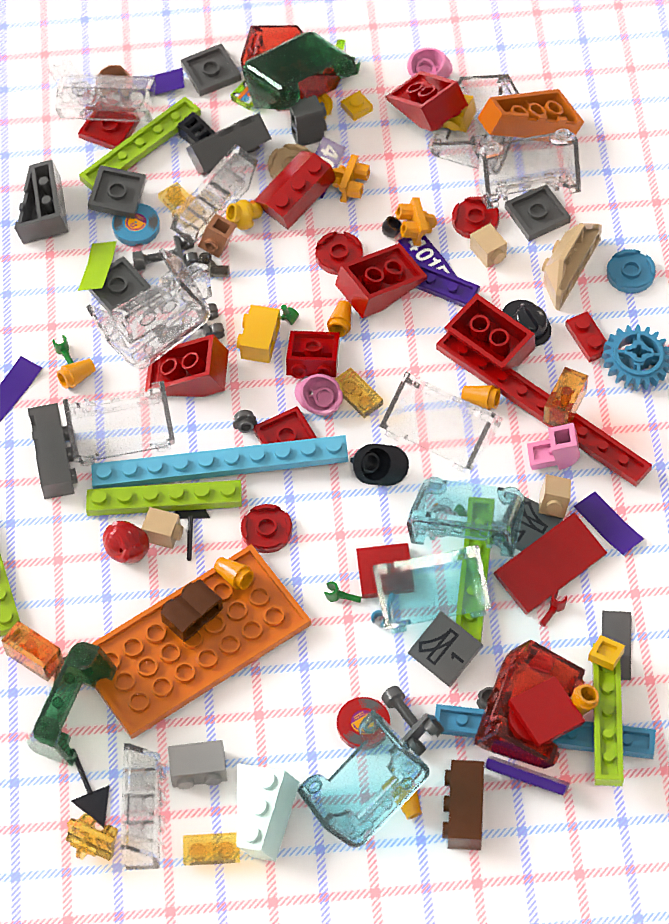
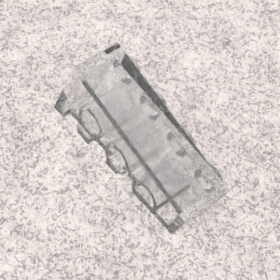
M235 144L196 190L188 196L182 206L175 208L171 215L173 220L170 229L194 245L202 237L214 215L223 216L228 205L231 203L235 204L249 190L258 160Z

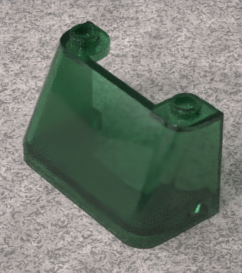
M304 32L245 62L242 70L254 107L286 110L295 105L300 98V89L297 83L315 73H318V76H325L331 73L341 78H348L358 73L353 57L316 32Z
M88 642L76 643L61 660L26 736V744L36 754L71 767L73 766L78 754L69 746L71 736L62 732L61 729L82 684L95 688L96 682L100 679L107 678L112 680L117 670V667L99 646Z

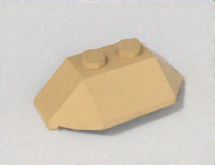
M579 223L565 232L561 241L557 240L555 242L551 258L547 257L542 266V271L544 272L543 283L556 310L560 311L599 244L602 234L601 224Z

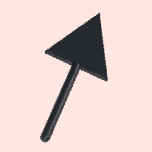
M206 509L174 512L179 514L180 519H188V561L192 560L193 519L210 518Z
M71 748V755L87 794L73 799L71 802L105 829L110 785L92 791L77 752L74 748Z

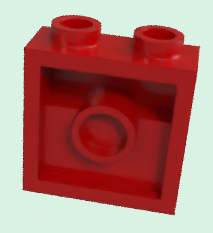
M290 330L286 356V375L293 376L296 379L315 374L337 377L340 332Z

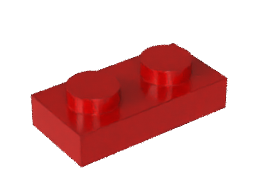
M588 311L567 319L565 326L587 361L590 363L602 358L603 348L607 340Z

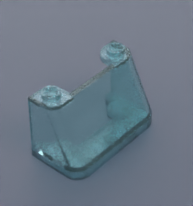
M435 476L423 480L408 515L407 529L410 542L412 544L424 545L426 537L429 536L430 540H435L436 534L486 541L487 548H492V545L498 546L501 549L500 556L514 557L525 507V497L516 487L509 486L504 488L443 480Z
M479 545L459 549V551L452 550L404 561H396L393 564L383 563L372 566L385 630L391 629V634L407 631L408 625L433 621L440 611L448 617L470 613L471 618L487 615L486 610L492 608Z
M373 709L361 721L358 728L365 741L329 779L323 775L314 774L308 777L297 790L323 828L353 848L367 843L427 780L430 769L423 759Z

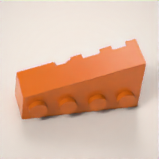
M560 89L490 97L478 116V120L490 135L572 142L584 124V120Z

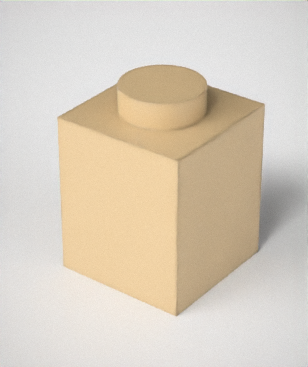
M491 223L470 234V249L486 268L493 264H499L507 257V242Z
M549 474L545 475L539 494L538 513L564 519L571 499V479Z
M149 507L141 529L147 533L149 543L173 549L176 540L180 541L184 527L181 525L179 514Z

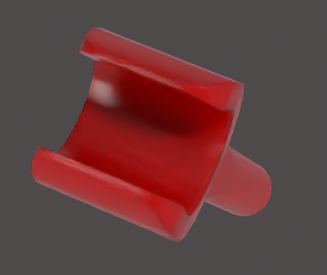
M559 591L553 592L550 608L539 623L542 627L547 625L556 612L565 609L567 596L563 601H558L556 598Z

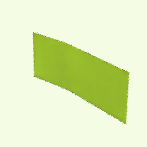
M117 241L92 243L88 263L78 291L103 288L113 260Z

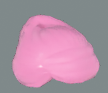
M426 47L418 49L410 55L407 62V70L411 77L419 71L449 78L453 73V65L442 51Z
M324 374L310 375L295 386L294 394L296 400L304 409L315 415H330L336 412L343 402V392L340 389V385L330 376Z

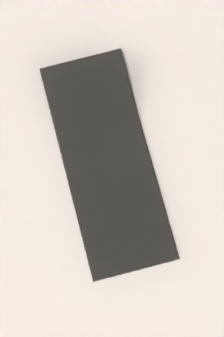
M602 610V636L625 645L624 653L620 658L621 680H631V612Z

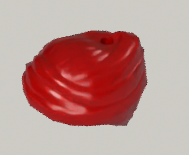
M116 521L108 525L104 530L102 540L105 551L117 562L124 564L138 563L150 549L147 533L133 523Z

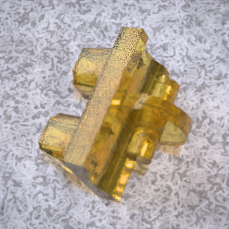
M85 813L77 820L71 817L67 822L68 833L66 841L70 843L71 847L77 849L76 858L83 860L88 854L110 861L114 856L118 829L111 825H105L100 831L95 828L96 821L94 818Z

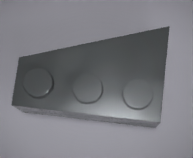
M260 113L247 116L190 145L186 150L198 174L206 172L209 175L220 169L218 165L224 162L227 165L240 159L239 155L245 152L250 154L260 149L259 145L272 138Z
M50 159L29 165L23 189L25 194L23 202L19 205L20 214L18 222H15L14 226L23 244L69 232L61 176L53 160Z
M58 403L27 408L32 426L31 433L35 445V456L44 499L75 494L73 484L78 483L76 469H71L70 462H74L72 446L67 447L66 442L71 440L69 426H63Z

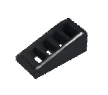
M194 112L177 125L178 135L190 145L216 133Z

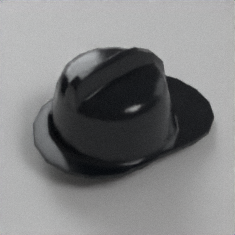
M514 300L505 305L502 310L504 313L535 333V347L541 346L549 340L552 327L545 311L541 307L528 300Z
M366 444L357 450L354 457L350 458L356 478L360 482L370 485H396L405 478L409 469V459L406 453L400 447L393 445Z

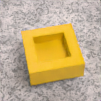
M360 90L341 100V108L353 121L373 111V104Z
M600 635L589 652L588 661L613 671L624 653L625 645Z

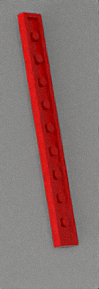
M448 332L436 343V350L487 385H494L495 388L500 389L501 395L549 428L574 423L579 448L633 486L637 487L652 470L651 463L512 368L502 371Z

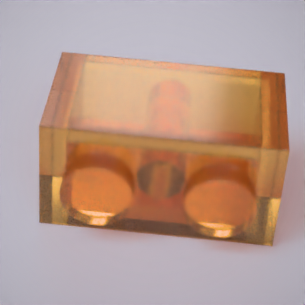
M564 367L544 406V423L556 427L572 422L587 393L589 375Z
M17 621L1 640L7 656L47 682L64 663L60 647L20 621Z

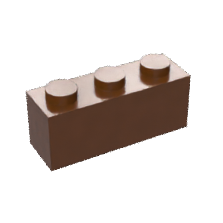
M451 760V770L445 769L444 786H450V795H444L443 812H449L448 822L443 821L442 839H448L447 849L481 850L484 761Z

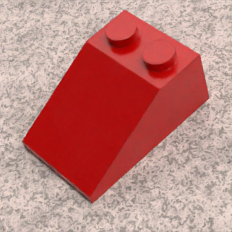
M419 71L385 96L389 103L417 126L432 132L441 129L446 121L460 115L462 110L468 106L457 81Z
M397 243L342 264L335 286L363 319L383 311L424 282L428 276L404 247Z
M212 334L150 352L145 393L154 396L205 397L225 391L229 350Z

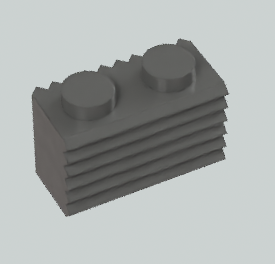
M316 95L308 96V98L304 97L299 99V101H291L289 103L291 134L295 143L306 146L321 141L324 132L327 131V124L324 119L327 113L324 103H319Z

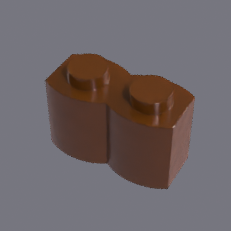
M201 579L194 583L191 582L183 588L181 596L174 600L170 599L163 605L161 611L162 622L181 640L186 641L195 635L204 624L219 614L223 609L222 599Z

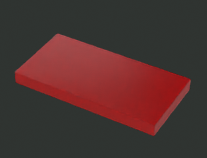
M574 512L494 571L493 575L525 615H527L550 598L554 591H559L607 554V551Z

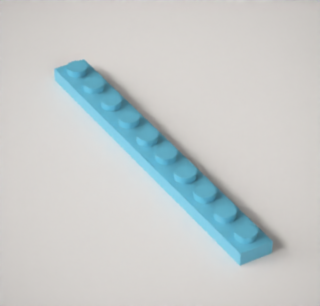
M346 435L91 464L93 489L142 486L349 462Z

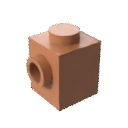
M215 214L207 225L198 247L219 258L228 246L237 225Z

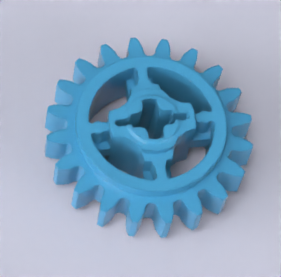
M639 324L636 325L635 330H632L629 325H626L624 332L618 328L616 334H610L608 342H605L602 359L605 360L603 368H610L608 376H617L616 384L621 380L625 381L624 388H627L629 384H633L634 390L637 391L641 384L645 390H648L650 383L656 387L659 380L664 381L666 373H669V347H664L666 338L658 340V331L651 335L649 333L650 327H646L645 331H641ZM650 365L654 366L649 370L642 371L643 369L649 368Z

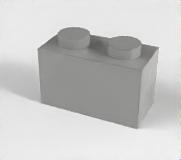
M223 740L168 746L170 778L173 788L189 789L194 785L200 784L215 786L221 784V782L228 781Z

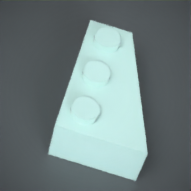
M238 764L237 847L252 858L275 862L277 860L300 784L287 771Z

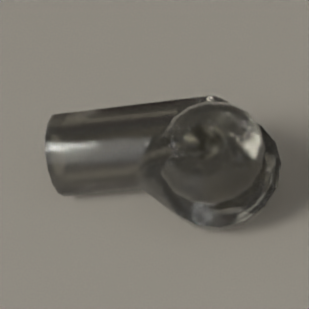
M203 252L199 255L198 265L206 276L230 277L229 265H216L212 260V255L208 252Z

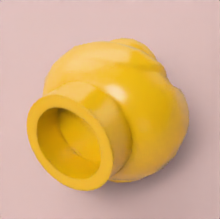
M239 200L235 204L231 203L228 205L226 219L236 224V228L240 230L250 229L254 226L253 219H258L262 216L263 208L254 200L250 202L248 200Z

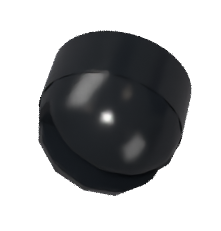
M388 216L382 224L383 235L390 238L397 236L400 233L402 223L396 217Z

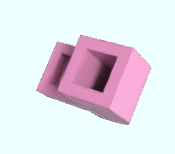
M574 423L548 428L549 439L527 443L532 470L556 465L559 470L572 466L580 458L577 431Z

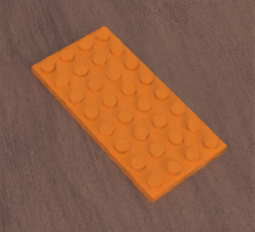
M252 544L228 558L229 560L249 566L251 571H253L254 578L247 589H234L214 568L191 581L194 583L201 579L222 599L223 609L188 640H181L162 622L161 618L163 605L168 600H174L181 596V592L185 587L183 586L73 654L76 663L131 739L137 737L312 625L311 619Z

